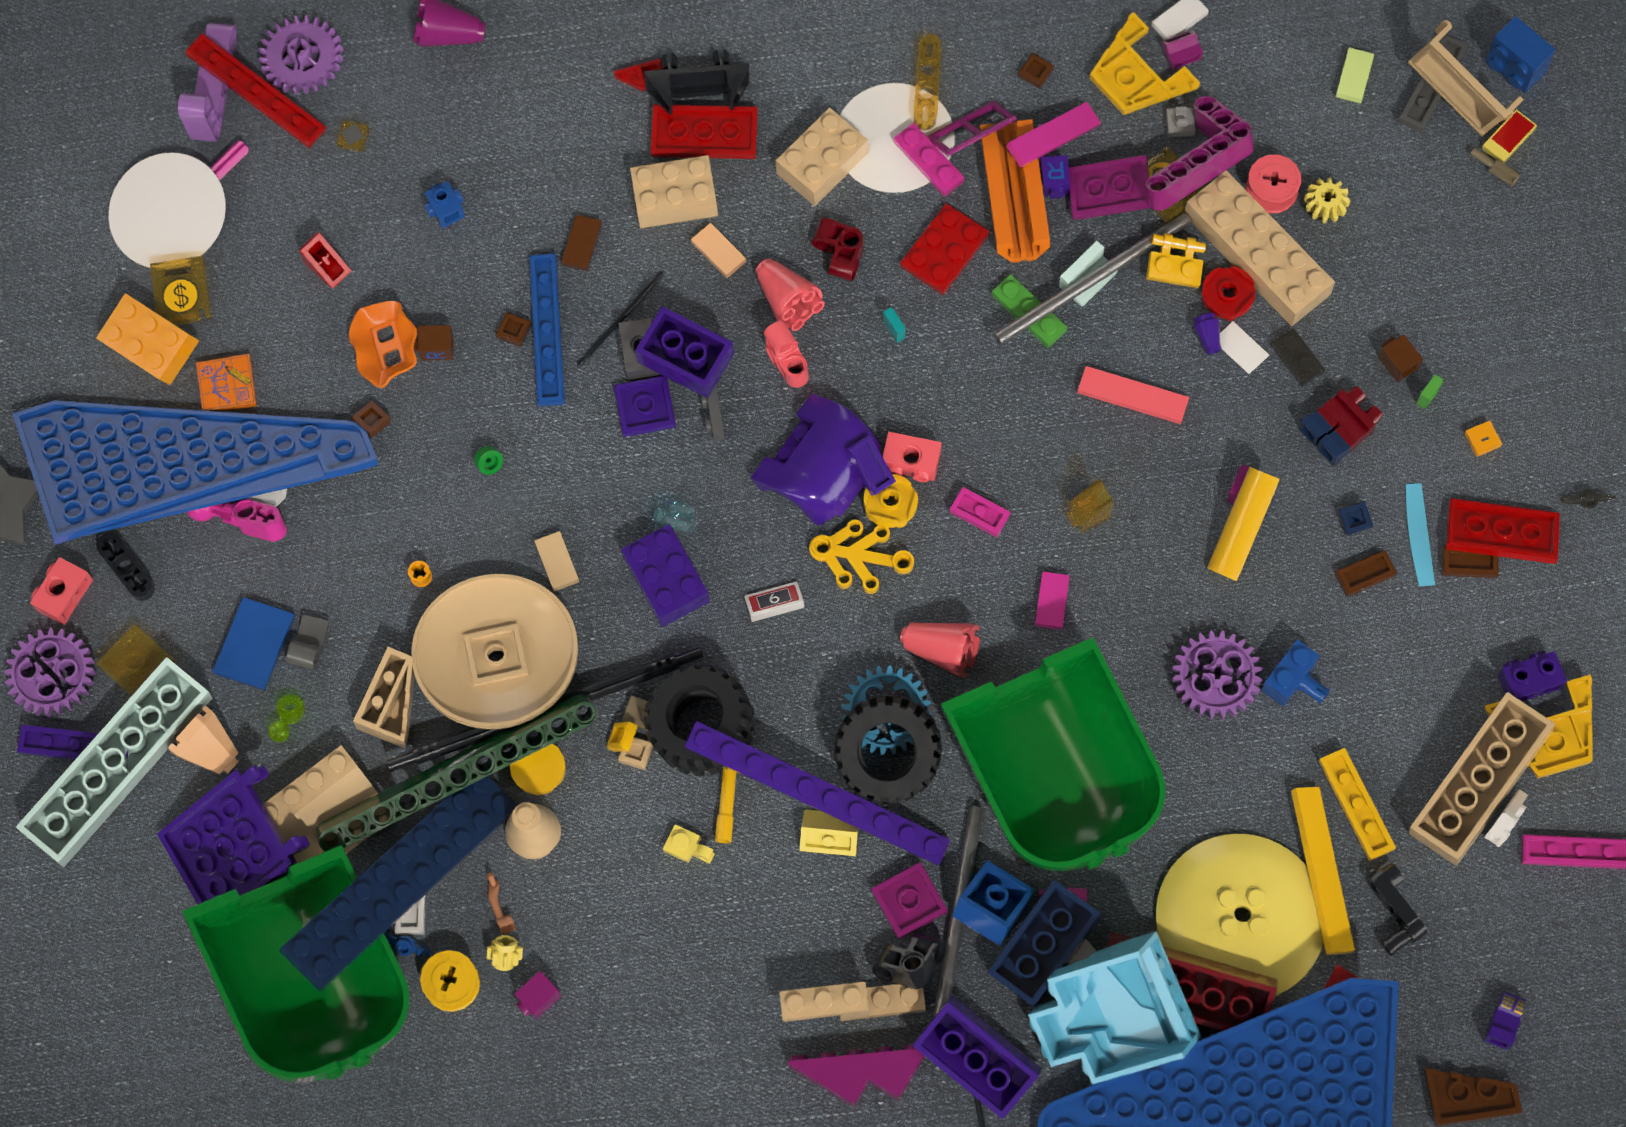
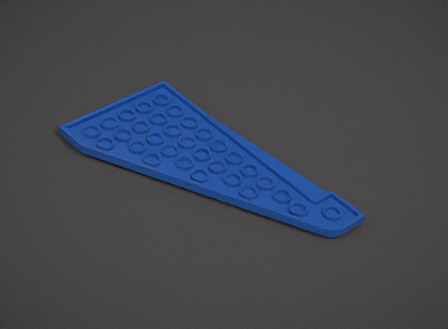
M1358 978L1345 980L1198 1041L1185 1058L1099 1082L1051 1102L1041 1112L1037 1127H1392L1399 981Z

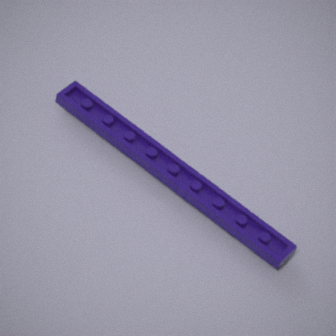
M695 721L685 742L684 748L935 865H940L950 842V839L700 722Z

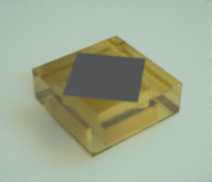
M343 120L337 141L338 148L364 152L370 130L369 125Z

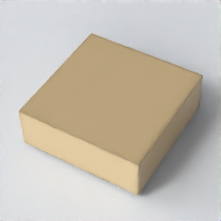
M634 737L630 750L621 752L618 761L619 763L645 770L653 745L650 741Z

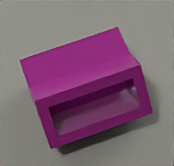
M1191 30L1161 41L1171 70L1202 59L1203 51L1199 45L1197 35Z

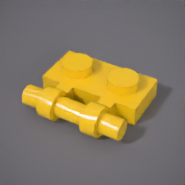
M1168 233L1163 235L1153 234L1151 244L1161 247L1160 253L1153 251L1149 253L1146 279L1198 288L1201 283L1203 260L1193 259L1194 252L1204 253L1206 243L1198 242L1196 238L1190 237L1186 239L1175 238L1172 234ZM1170 249L1184 250L1183 257L1171 255Z

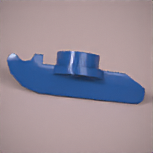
M387 932L384 933L388 943L394 945L397 953L402 956L410 955L413 952L417 953L418 956H431V950L428 947L415 942L408 935L399 937Z

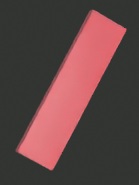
M1088 366L1085 367L1078 388V394L1178 424L1182 422L1189 400L1187 396Z

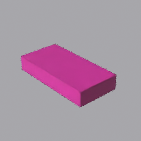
M1042 572L1035 626L1062 630L1070 575Z

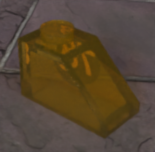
M1101 479L1096 480L1069 503L1067 517L1074 528L1078 527L1081 534L1110 520L1113 500Z

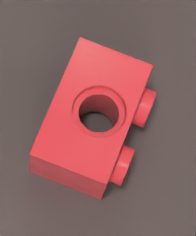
M888 432L883 459L892 474L910 476L918 482L935 481L942 442ZM908 455H914L918 460L914 463H908L904 458Z
M59 557L56 563H52L49 566L42 585L36 587L33 591L30 604L39 613L65 625L93 579L87 571ZM65 586L61 594L54 595L57 587Z

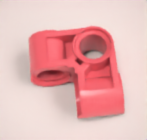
M777 321L764 331L767 354L789 386L794 388L802 387L809 380L807 362L785 322ZM793 369L802 370L798 374L790 373V371H792Z

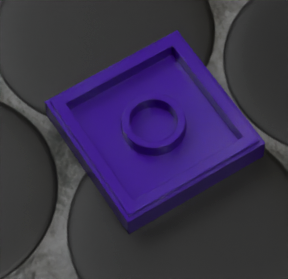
M658 376L614 385L623 437L676 428L667 377Z

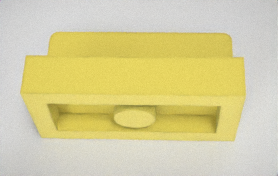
M804 810L800 851L856 856L858 828L821 811Z

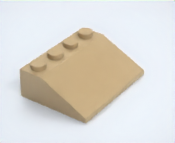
M341 745L263 805L285 843L296 835L299 838L306 835L311 845L294 855L297 863H300L325 852L320 848L315 834L316 828L321 822L377 795L378 792ZM378 807L374 814L383 815L386 813L387 808ZM359 819L352 820L348 827L357 828L361 825L362 821ZM329 832L324 835L323 840H333L337 834ZM369 836L343 848L345 853L350 852Z

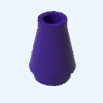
M1208 313L1194 318L1195 325L1193 327L1205 348L1206 354L1210 355L1222 351L1219 319L1216 318L1215 313Z

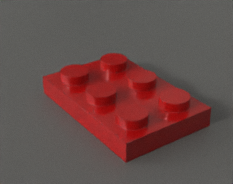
M945 204L901 261L900 267L944 295L989 237V231L950 205Z

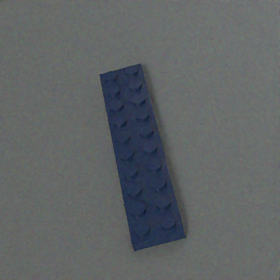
M488 776L449 795L286 942L279 952L321 992L500 827L518 805Z

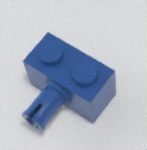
M1297 639L1267 678L1261 691L1283 707H1285L1294 693L1302 690L1321 704L1330 692V689L1310 676V672L1316 666L1320 655Z

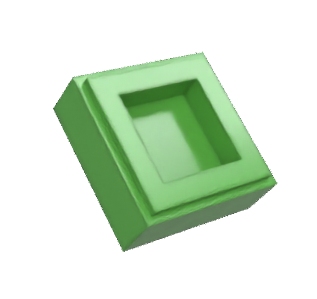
M1435 374L1420 394L1416 404L1423 409L1427 408L1440 390L1443 379Z

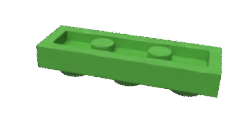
M1011 274L992 291L991 295L1016 319L1041 304ZM1053 313L1027 328L1047 348L1067 332V327Z

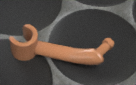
M488 873L487 878L490 881L488 884V899L496 916L500 932L504 935L516 930L511 914L504 916L498 901L499 881L494 879L493 873Z

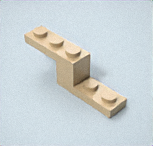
M865 982L779 992L783 1022L839 1015L841 1021L926 1012L923 988L911 989L899 984L866 988Z

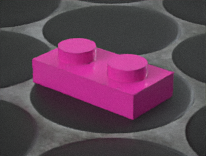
M962 487L949 512L998 538L1011 514L1010 511Z

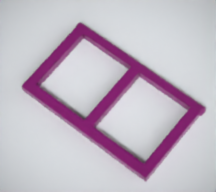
M993 100L928 135L927 138L949 157L1014 122L1017 118ZM992 109L1006 118L982 132L969 122ZM960 126H963L974 135L952 148L947 147L938 140V138Z

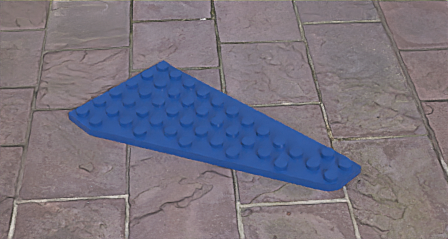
M55 400L12 413L55 545L90 534L343 476L378 465V460L367 432L356 422L346 420Z

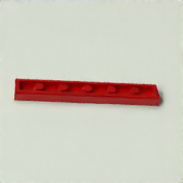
M203 33L185 51L186 56L310 149L326 131V127Z

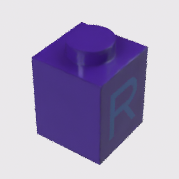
M1067 155L1041 157L1040 175L1044 197L1058 199L1069 195L1070 177Z

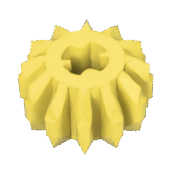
M1329 177L1327 182L1324 183L1319 178L1316 181V185L1311 184L1308 187V193L1304 197V201L1307 203L1305 209L1306 212H1313V220L1322 217L1324 224L1330 218L1335 223L1338 220V215L1343 217L1346 214V207L1350 204V200L1347 198L1349 192L1348 189H1340L1342 186L1341 181L1333 184L1331 177Z

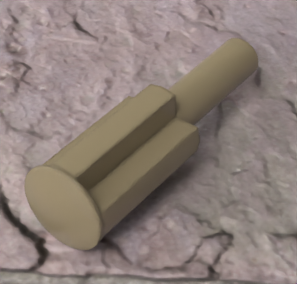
M1473 148L1470 152V155L1490 167V173L1511 187L1518 181L1521 174L1499 159L1494 161L1476 148Z

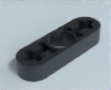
M106 533L100 536L96 543L98 552L129 593L136 600L144 601L149 599L155 590L154 583L123 542L113 533ZM108 542L114 544L113 546L119 555L114 557L105 544ZM129 560L133 563V567L128 573L119 572L118 567L121 562ZM134 577H137L142 584H145V591L137 590L138 588L132 580Z

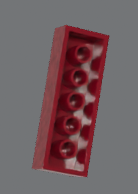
M1111 931L1106 948L1133 937ZM1163 946L1195 1023L1225 1031L1271 1011L1277 991L1278 979Z

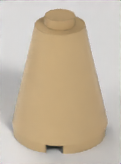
M521 803L513 810L506 822V841L509 847L523 858H543L560 841L561 825L556 814L550 808L541 804Z

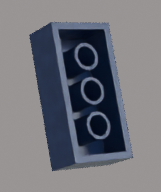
M1054 879L987 973L1033 1007H1036L1049 991L1047 979L1056 969L1069 964L1103 915Z

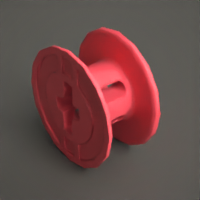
M1267 155L1259 158L1252 165L1248 174L1246 191L1268 213H1280L1288 210L1295 203L1301 185V173L1297 165L1289 158L1281 155Z

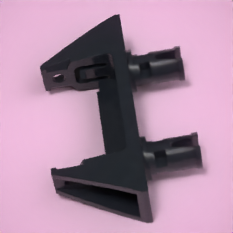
M724 49L723 59H720L718 50L713 52L714 66L678 68L677 56L672 53L671 63H669L666 54H664L660 59L662 70L645 71L646 92L669 115H673L672 98L704 97L728 94L730 110H734L749 84V63L730 64L729 53Z

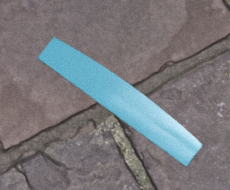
M1406 484L1408 531L1419 586L1435 585L1422 484Z

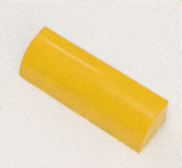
M1249 466L1207 566L1208 569L1235 581L1238 580L1280 481L1279 478Z

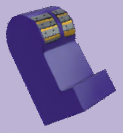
M1503 991L1483 1041L1508 1051L1514 1044L1526 999Z

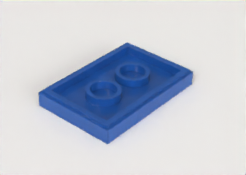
M243 597L213 669V674L265 691L295 619L294 613Z

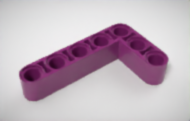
M1211 96L1198 98L1194 102L1195 124L1210 139L1147 180L1146 187L1149 207L1158 211L1169 208L1249 156L1254 149L1252 126Z

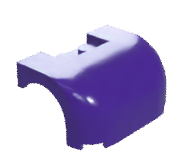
M811 393L796 414L801 420L774 459L765 457L751 479L760 490L774 491L793 502L806 514L812 523L824 525V521L830 520L837 514L841 517L865 485L845 448L869 434L879 452L881 442L873 431L852 411L834 401Z

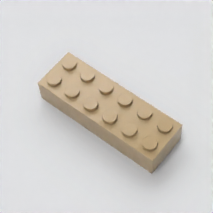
M1227 170L1187 201L1185 212L1190 216L1192 224L1233 266L1245 270L1252 277L1254 288L1291 327L1331 295L1335 281Z
M1507 692L1413 822L1409 834L1457 866L1551 735L1555 723Z

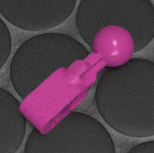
M248 499L186 512L190 518L201 522L210 520L214 516L222 518L224 523L239 527L241 532L246 535L271 542L281 540L287 533L285 522L276 507Z

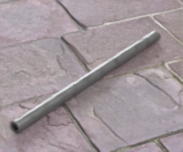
M1186 212L1180 214L994 333V340L998 345L1004 344L1157 246L1151 244L1153 234L1163 235L1168 233L1174 235L1191 224L1190 216Z
M971 806L969 810L933 1018L952 995L964 923L952 916L959 897L972 880L984 811L981 807Z

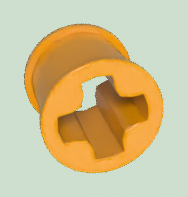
M415 561L410 564L408 575L411 582L417 587L427 586L432 580V573L427 563ZM424 569L425 576H418L416 579L415 572H422Z

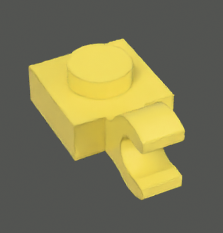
M674 825L663 847L665 853L687 863L694 856L710 864L715 855L713 849L699 844L701 840L699 835L678 825Z

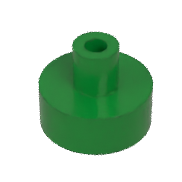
M485 446L475 454L474 464L481 473L492 475L502 467L503 456L495 447Z

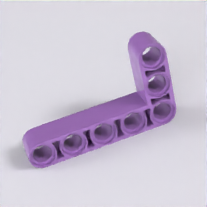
M208 23L205 35L234 56L237 38L236 26L232 24ZM199 66L195 94H180L178 113L191 140L217 142L220 137L228 87L201 66Z

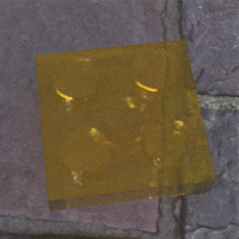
M134 624L96 665L132 696L166 657L173 663L176 661Z

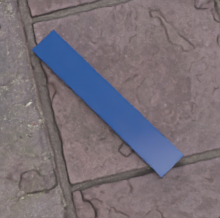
M556 253L529 255L538 407L565 405Z

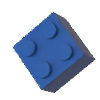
M1515 16L1494 37L1486 61L1494 71L1504 75L1514 88L1526 93L1547 72L1556 49Z
M987 860L959 897L952 917L1001 946L1029 909L1035 889Z

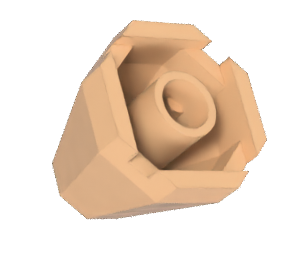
M205 706L201 711L204 716L198 713L177 736L175 742L178 745L171 744L168 750L175 756L220 775L224 770L228 774L239 762L235 758L238 755V751L215 713Z

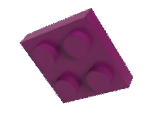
M921 862L871 889L874 898L898 940L948 913L945 904Z

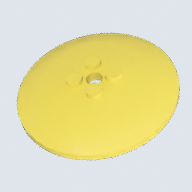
M1227 834L1205 840L1186 851L1173 864L1160 887L1156 903L1155 921L1157 934L1162 946L1278 979L1275 996L1296 985L1312 968L1322 949L1323 938L1308 868L1293 852L1270 839L1249 834ZM1237 908H1245L1250 913V919L1246 922H1240L1235 918L1234 911Z

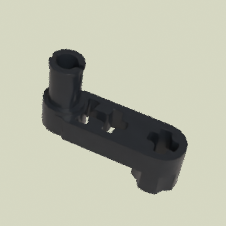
M1387 861L1366 876L1369 887L1400 925V929L1381 941L1384 950L1390 956H1393L1410 942L1415 943L1425 936L1427 929L1395 888L1404 881L1401 872L1395 864Z

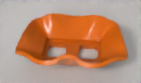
M398 301L375 303L359 309L354 315L349 328L348 337L350 344L356 352L357 370L362 377L379 388L387 386L392 378L410 370L417 362L414 353L417 329L406 317L402 310V305ZM392 326L394 338L380 343L378 337L379 330ZM399 350L401 361L387 367L385 355Z

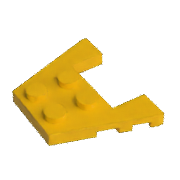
M1134 12L1130 14L1127 22L1119 30L1109 49L1107 48L1090 73V80L1123 115L1194 91L1200 86V82L1185 66L1166 81H1162L1132 49L1131 45L1145 36L1149 30L1146 24Z
M1591 674L1567 681L1565 684L1574 710L1547 717L1555 723L1553 732L1528 766L1537 779L1592 763ZM1499 702L1485 705V711L1488 716L1492 714Z

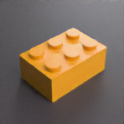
M126 293L96 337V339L169 385L172 384L199 342L198 339Z

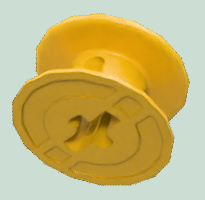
M447 950L436 953L427 960L421 971L420 983L422 991L432 1005L440 1010L454 1012L464 1009L474 1001L479 992L480 979L477 969L467 956L457 951ZM453 975L456 982L455 984L450 983L447 988V984L444 982V980L451 979Z

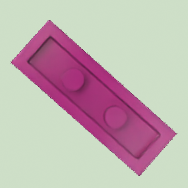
M914 123L893 138L894 144L943 197H946L964 183L965 177Z

